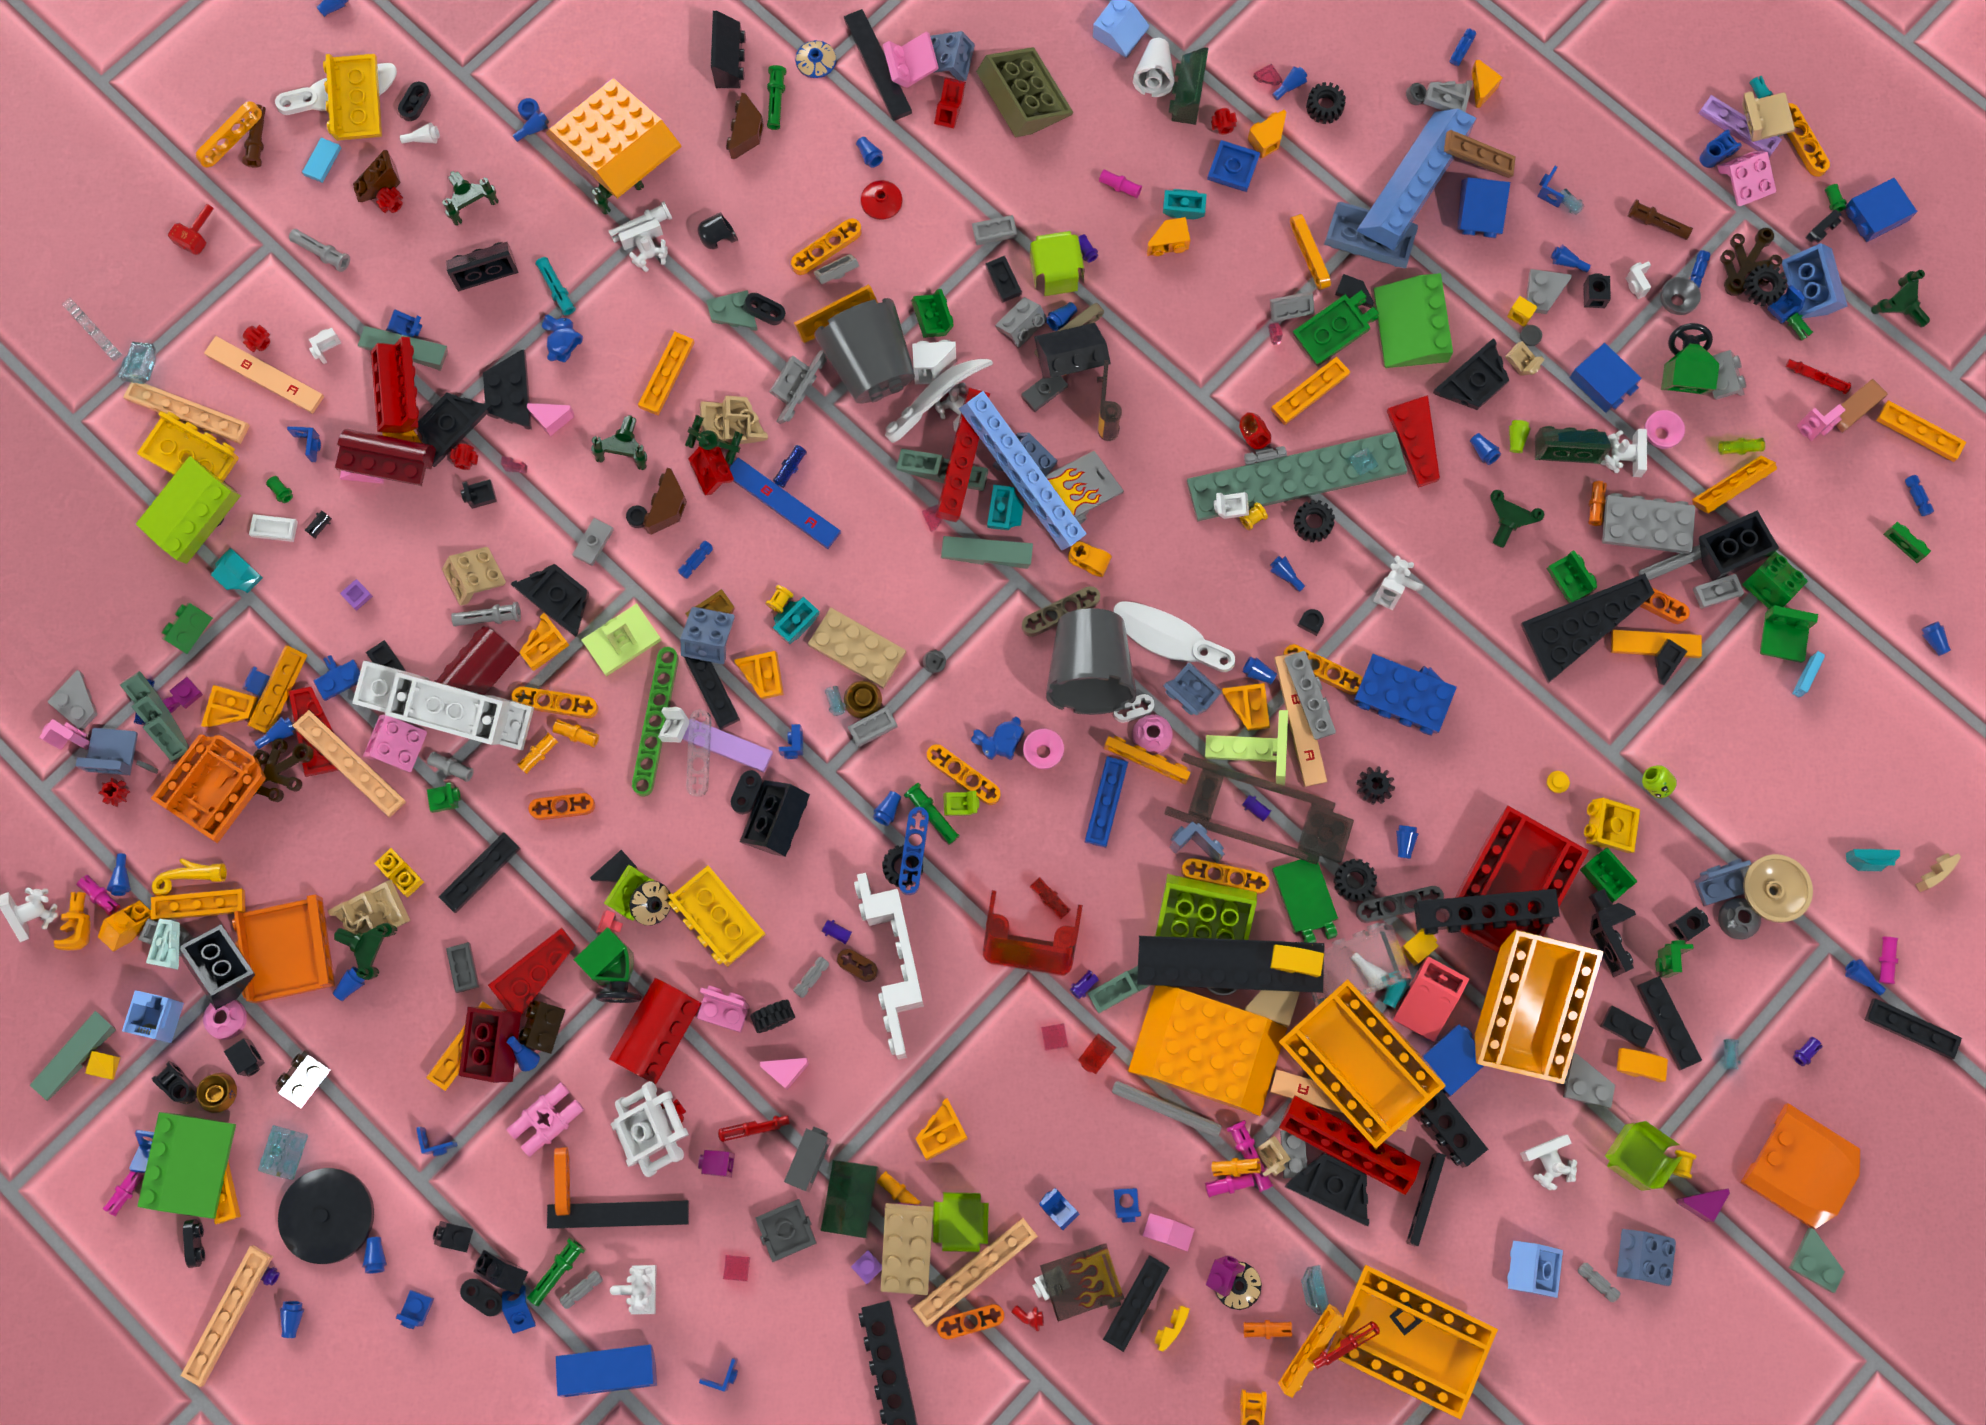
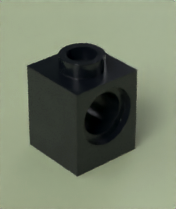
M1595 273L1587 277L1583 284L1584 308H1606L1611 300L1610 276ZM1593 288H1598L1601 292H1597Z
M1695 907L1668 926L1679 940L1687 942L1711 925L1708 923L1707 915ZM1687 919L1694 921L1695 929L1689 928Z
M245 1038L224 1051L238 1075L252 1076L260 1070V1066L265 1064L253 1042Z

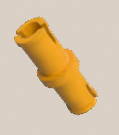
M559 719L553 725V733L568 737L572 742L578 741L594 748L599 741V734L584 730L580 725L576 724L574 726Z
M548 732L517 763L518 767L528 774L540 760L543 761L546 758L545 755L558 741Z
M1232 1158V1161H1213V1176L1233 1175L1234 1177H1240L1241 1174L1260 1173L1261 1163H1257L1260 1162V1159L1239 1160V1158Z
M887 1171L876 1182L892 1195L891 1198L894 1201L897 1199L900 1203L916 1205L922 1202L906 1189L907 1186L905 1184H900Z

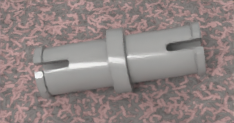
M432 752L427 760L428 765L444 771V774L448 776L454 775L466 782L470 781L474 773V769L457 763L456 759H448L436 752Z

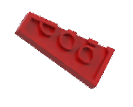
M1428 395L1388 408V416L1418 488L1439 481L1440 475Z
M312 687L289 691L294 722L310 710L333 732ZM296 731L298 743L310 746L314 753L313 758L309 762L302 763L305 777L338 771L335 766Z
M560 928L488 984V986L507 1010L521 1012L522 1015L573 951L576 944L565 930Z

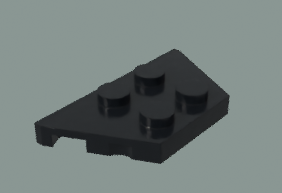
M1493 338L1435 388L1433 393L1475 410L1484 405L1509 382L1507 372L1503 368L1502 357L1499 356L1496 349V340Z
M520 350L483 372L485 403L492 408L487 414L488 416L496 419L501 418L505 422L515 423L529 430L532 429L531 414L527 409V403H530L526 352L525 350Z
M446 393L418 421V430L422 435V442L433 445L436 448L432 465L434 468L492 410L491 406Z
M553 564L546 567L543 571L530 574L528 578L511 583L514 589L574 637L578 635L589 591L560 567Z
M1322 1153L1285 1185V1188L1364 1226L1369 1225V1219L1367 1218L1368 1194L1366 1193L1367 1174L1344 1162Z

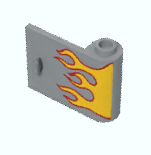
M1095 451L1046 476L1079 524H1082L1087 519L1086 515L1091 509L1124 492Z

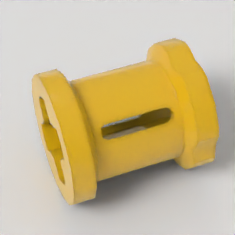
M1256 502L1254 507L1249 510L1248 516H1241L1239 518L1244 527L1251 530L1253 525L1262 519H1268V515L1263 506Z
M777 585L774 595L765 604L775 612L782 614L784 611L783 607L788 599L794 595L785 587Z
M1675 1150L1676 1158L1682 1157L1672 1174L1692 1179L1690 1172L1693 1160H1696L1697 1156L1689 1152Z

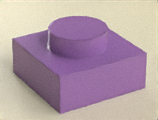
M357 579L340 593L356 611L373 597Z
M867 1250L851 1268L868 1284L882 1270V1264Z

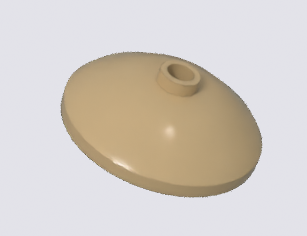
M1778 854L1764 856L1756 860L1748 868L1744 877L1743 890L1749 906L1756 914L1766 920L1778 923L1792 921L1803 915L1811 904L1813 886L1810 876L1800 863L1788 856ZM1770 888L1775 890V895L1770 893Z

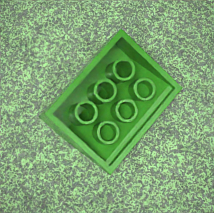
M1441 273L1419 275L1373 289L1376 310L1379 312L1378 325L1385 368L1449 362L1453 354Z
M159 1112L137 1207L215 1219L236 1124Z

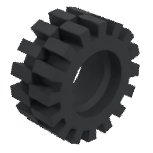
M1322 82V86L1317 84L1315 88L1311 89L1306 104L1307 113H1311L1310 117L1312 119L1316 117V122L1318 123L1320 120H1323L1322 124H1326L1327 120H1329V124L1333 123L1334 119L1336 121L1339 119L1346 103V96L1343 95L1344 91L1342 89L1338 91V85L1335 88L1332 87L1333 83L1331 82L1329 86H1326V82ZM1321 98H1328L1333 101L1334 106L1324 108L1319 105L1318 101Z
M1763 264L1761 267L1759 265L1752 270L1744 281L1746 283L1743 285V289H1746L1744 292L1745 296L1750 294L1749 301L1754 299L1755 302L1753 304L1755 305L1761 302L1760 306H1765L1766 304L1770 306L1779 300L1787 289L1785 284L1788 282L1787 278L1783 279L1785 273L1782 272L1780 274L1778 272L1780 270L1779 267L1774 270V265L1770 264L1767 267V264ZM1766 279L1770 281L1773 286L1772 291L1766 292L1762 290L1758 285V280Z
M1310 500V503L1305 502L1303 506L1298 508L1294 519L1295 531L1298 530L1297 535L1299 537L1304 536L1303 540L1311 539L1310 542L1315 540L1320 542L1331 533L1335 523V514L1332 515L1333 510L1332 508L1328 509L1327 503L1322 505L1320 500L1315 503V500ZM1310 514H1317L1322 519V525L1319 528H1311L1306 523V517Z
M897 845L894 849L888 850V854H885L884 861H882L886 879L896 887H899L900 874L895 871L894 864L898 859L902 858L904 845L901 847ZM914 856L907 858L911 862L912 868L918 866V858ZM918 872L907 873L908 881L903 882L902 885H905L906 888L909 885L913 886L912 874L917 876Z
M1351 859L1344 862L1335 873V890L1338 889V894L1340 896L1343 895L1347 901L1349 899L1352 902L1364 900L1375 890L1374 888L1377 885V874H1374V868H1370L1369 863L1362 862V859ZM1358 872L1363 876L1364 884L1361 888L1354 889L1348 885L1347 876L1349 873Z
M786 999L775 1002L772 1005H767V1007L752 1013L750 1017L756 1032L762 1033L788 1023V1021L795 1018V1014L789 1000Z

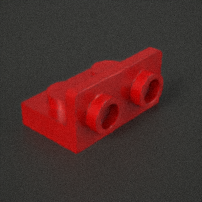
M699 446L688 458L705 495H712L721 484L731 483L734 480L720 447L705 450Z

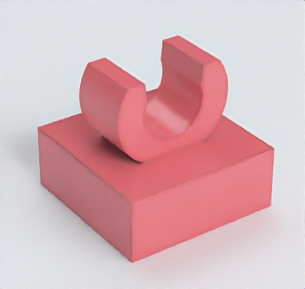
M605 910L596 933L601 934L607 927L618 933L621 931L623 923L614 921L615 913Z

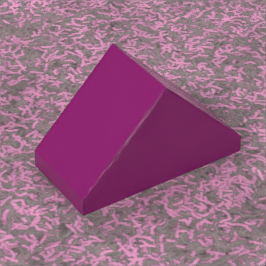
M1729 1188L1676 1200L1677 1204L1705 1222H1714L1730 1191Z

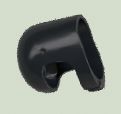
M721 212L703 220L698 226L699 238L708 249H717V242L722 239H728L731 243L738 241L732 226Z

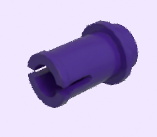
M1085 234L1080 235L1078 238L1081 253L1083 254L1082 258L1088 263L1093 262L1098 257V250L1093 248Z
M1249 795L1242 804L1245 807V811L1248 809L1261 819L1262 822L1272 811L1256 800V796Z
M827 920L822 929L825 936L829 935L846 945L852 931L834 923L835 920Z
M1090 970L1076 984L1073 983L1071 985L1070 991L1077 999L1085 998V993L1099 981L1098 977L1095 974L1092 975L1093 972Z
M1810 1037L1800 1050L1794 1051L1793 1059L1801 1066L1809 1065L1811 1058L1823 1048L1822 1043L1818 1039Z
M267 1267L261 1280L264 1285L272 1286L278 1280L280 1273L277 1272L275 1267Z

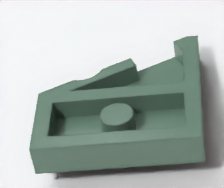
M748 290L706 300L712 323L728 324L737 328L743 326L753 331L758 330L755 317L748 314L743 306Z
M1808 1228L1789 1269L1827 1291L1835 1293L1845 1271L1817 1232L1812 1228Z

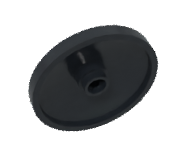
M334 1168L313 1170L298 1178L283 1196L278 1212V1228L286 1247L296 1257L313 1264H332L352 1256L367 1240L374 1222V1204L368 1188L355 1175Z

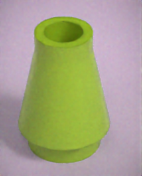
M1522 420L1512 421V424L1509 426L1510 452L1523 453L1524 445L1531 430L1529 422Z

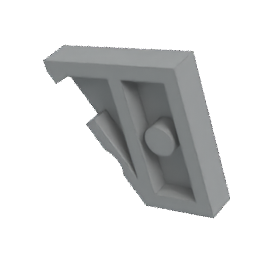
M1467 80L1465 84H1456L1455 81H1448L1446 83L1431 82L1427 88L1423 104L1442 111L1458 108L1465 112L1473 81Z
M1531 269L1528 278L1526 300L1537 306L1534 313L1547 314L1570 281L1572 275Z
M77 670L47 702L78 729L83 731L98 713L95 705L92 704L90 691L86 688L83 679L84 675Z
M1573 1053L1563 1097L1608 1109L1611 1108L1615 1085L1578 1054Z

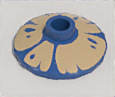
M814 40L805 43L799 48L795 61L797 68L803 75L810 78H821L831 73L834 69L836 54L829 44Z

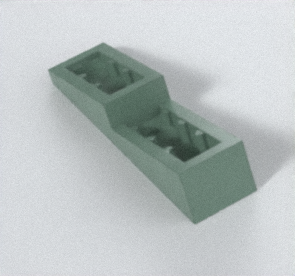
M364 326L358 347L371 351L377 343L395 345L402 336H408ZM410 337L411 345L414 348L413 362L441 371L448 352L447 346Z
M944 536L941 558L980 565L991 563L1028 569L1032 560L1033 543Z
M1138 966L1120 974L1088 993L1098 1013L1151 986L1137 984Z
M95 1011L30 1086L48 1101L83 1067L81 1064L91 1055V1052L95 1051L107 1040L116 1029Z

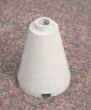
M1154 38L1150 40L1134 73L1133 84L1135 89L1143 95L1146 92L1152 94L1151 97H1161L1171 92L1175 80L1169 43L1165 39Z

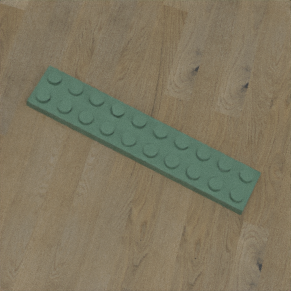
M1391 432L1188 478L1187 485L1198 522L1220 517L1214 509V500H1217L1216 493L1229 495L1246 492L1248 494L1250 510L1256 502L1264 507L1404 475L1407 473V468L1396 432Z

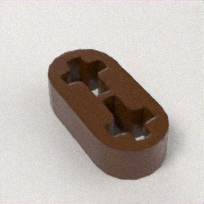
M844 949L838 954L837 962L846 972L865 982H870L877 977L878 969L876 964L851 949ZM851 954V959L856 962V965L854 966L851 963H848L846 966L843 965L844 960L842 957H847ZM859 965L865 968L869 965L872 966L873 974H868L866 977L863 976L864 972L858 968Z

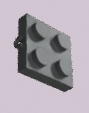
M800 1199L756 1217L762 1234L760 1236L763 1245H766L772 1262L817 1244L810 1226L812 1223L809 1216H806Z

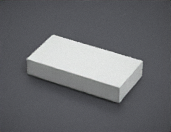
M253 514L249 536L294 542L298 521L290 518Z

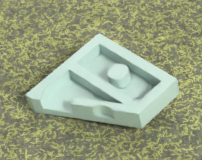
M159 919L147 957V964L178 970L179 922Z

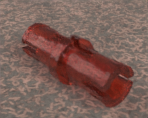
M1041 877L1030 885V888L1043 900L1042 903L1052 909L1060 920L1071 911L1057 896L1058 893L1049 888Z

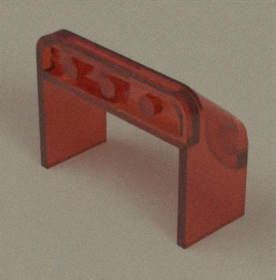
M992 890L982 951L984 960L992 965L1057 976L1067 975L1073 966L1083 905L1078 904L1074 927L1061 926L1056 930L1054 941L1051 942L1009 935V922L1007 918L1000 914H994L997 891Z

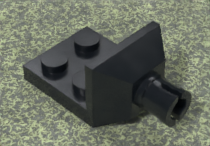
M1602 889L1588 896L1596 909V914L1592 915L1590 934L1598 949L1603 951L1602 957L1614 978L1634 967L1632 965V956L1628 951L1624 950L1621 944V935L1617 930L1613 929V926L1635 916L1636 913L1633 909L1620 903L1613 905L1606 890Z

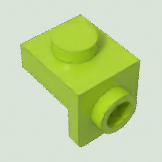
M976 791L943 793L944 816H970L977 813L979 798L976 796Z

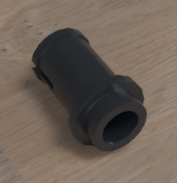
M322 510L320 513H316L315 519L305 528V531L315 539L327 524H331L332 518Z

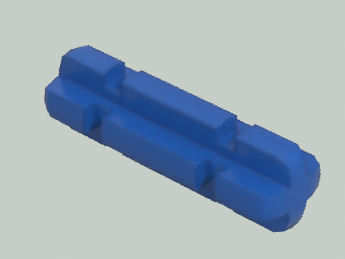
M1471 28L1466 29L1464 36L1451 56V64L1455 66L1460 65L1476 36L1475 30Z
M1701 250L1697 255L1690 279L1698 288L1701 286L1707 262L1710 258V253Z
M1912 475L1905 479L1908 488L1911 487L1910 493L1916 506L1920 507L1918 510L1921 516L1933 513L1934 509L1931 503L1928 504L1930 500L1923 486L1919 484L1921 482L1919 477Z
M703 541L699 546V550L696 549L685 561L686 564H683L678 569L682 577L685 579L689 578L692 570H696L704 561L705 555H709L712 552L713 546L709 542Z

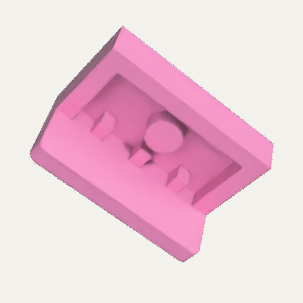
M1839 404L1827 415L1823 416L1816 408H1813L1797 424V427L1803 436L1808 437L1812 441L1820 434L1825 436L1842 420L1840 416L1845 409Z
M53 719L44 726L39 737L60 750L68 740L86 750L90 744V741L85 739L86 733L67 722L62 725Z

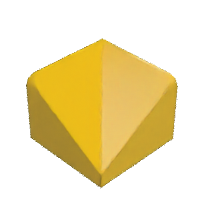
M1519 296L1507 317L1525 327L1536 311L1537 306Z
M92 1051L85 1074L114 1080L121 1057Z

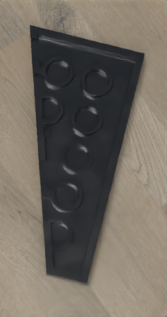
M1645 573L1521 623V627L1548 684L1653 596L1654 591Z

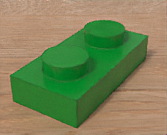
M1899 522L1893 524L1883 534L1916 563L1920 562L1931 552L1925 542L1917 539L1906 526L1901 525Z

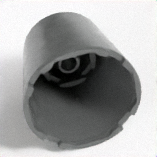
M884 298L882 303H877L876 300L867 301L844 310L828 320L829 325L825 328L820 326L814 334L818 344L858 404L877 402L888 395L903 390V387L915 378L896 306L890 298Z
M1087 608L1074 610L1060 617L1057 624L1046 689L1047 701L1052 706L1063 710L1064 707L1074 709L1076 714L1095 715L1122 710L1125 708L1126 703H1133L1136 700V686L1124 620L1120 615L1109 610Z

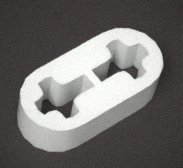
M1146 694L1136 696V700L1133 703L1125 704L1124 710L1132 708L1131 711L1127 712L1126 717L1118 714L1119 711H1114L1113 716L1121 723L1144 717L1152 713L1154 700ZM1141 700H1144L1145 703H1150L1147 710H1144L1143 707L1137 709L1135 707L1141 704Z

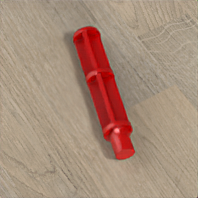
M1789 359L1785 366L1794 370L1796 374H1802L1820 382L1821 385L1825 384L1839 390L1843 394H1847L1851 389L1850 382L1847 383L1829 375L1827 372L1824 373L1807 366L1802 361L1796 362Z
M774 1116L773 1120L757 1123L752 1121L720 1128L718 1130V1137L721 1142L778 1130L781 1126L790 1125L789 1116ZM743 1126V1127H740V1128H736V1129L724 1131V1130H726V1129ZM744 1134V1135H741V1136H737V1137H732V1138L725 1139L726 1137H731V1136H735V1135Z
M1371 1321L1342 1339L1340 1347L1328 1354L1322 1351L1319 1357L1312 1360L1316 1369L1324 1365H1330L1366 1341L1379 1335L1380 1329L1378 1325ZM1368 1325L1371 1326V1328L1354 1338L1353 1335ZM1373 1331L1375 1332L1373 1336L1366 1339L1362 1343H1357V1341L1364 1338L1368 1334L1372 1333Z

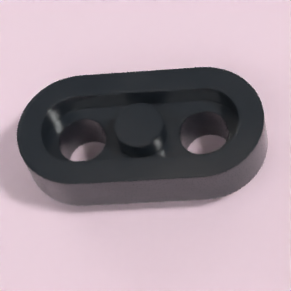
M418 81L412 83L398 106V111L404 120L414 121L422 113L431 97L427 84Z
M1836 209L1833 210L1805 238L1811 244L1814 241L1819 243L1827 235L1826 231L1829 228L1834 230L1841 223L1842 220L1839 218L1842 214Z
M759 293L748 294L743 303L744 309L748 314L771 325H779L786 314L781 304Z
M746 771L741 775L731 797V807L738 814L749 813L756 802L763 784L761 776L756 771ZM749 778L754 779V783L751 785L747 784ZM744 798L746 802L744 805H739L738 800Z
M197 1219L186 1220L183 1224L184 1256L188 1268L200 1267L202 1261L205 1260V1250L201 1244L204 1229L202 1223H199Z
M469 1279L462 1284L460 1294L465 1302L486 1316H497L502 1312V1295L479 1279ZM471 1286H473L476 1289V1292L473 1296H471L468 1292ZM489 1300L495 1302V1306L492 1309L488 1307Z

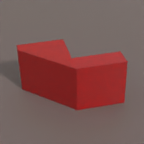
M948 77L944 79L942 96L937 104L934 124L955 128L963 102L966 82Z

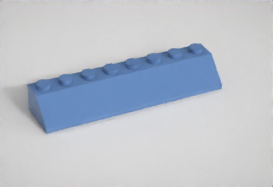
M1458 108L1434 112L1358 227L1357 232L1394 251L1455 158V156L1444 152L1446 132L1453 130L1468 137L1476 118Z

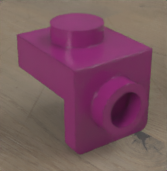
M1232 1256L1215 1259L1206 1285L1222 1296L1230 1295L1236 1275L1244 1272L1245 1267Z

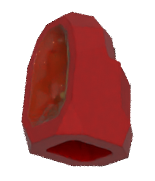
M1247 412L1242 416L1239 428L1249 446L1257 450L1271 443V433L1258 414Z

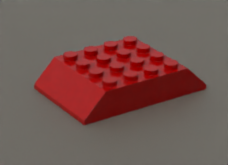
M1507 806L1489 833L1455 898L1556 889L1558 906L1560 907L1589 850L1514 808ZM1529 903L1528 910L1532 914H1537V907ZM1506 905V914L1514 916V909ZM1482 908L1483 916L1491 918L1492 913L1490 909ZM1463 909L1459 910L1460 918L1468 920V912ZM1539 921L1530 922L1529 926L1516 927V923L1507 924L1506 928L1493 929V925L1484 926L1485 929L1470 931V927L1461 928V933L1499 953L1501 945L1514 930L1544 936L1550 924L1539 925Z

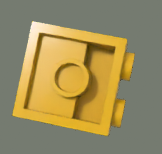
M1606 798L1593 799L1587 807V814L1590 815L1589 824L1584 828V836L1587 837L1586 843L1604 849L1612 848L1625 853H1634L1640 809Z

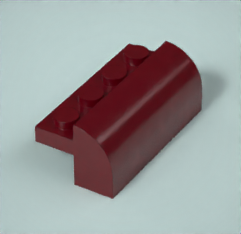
M344 429L337 443L340 448L335 468L341 471L422 486L426 469H432L436 448L429 444Z
M482 626L481 629L474 633L470 642L459 651L457 657L445 667L444 672L434 682L485 695L520 653L492 629Z

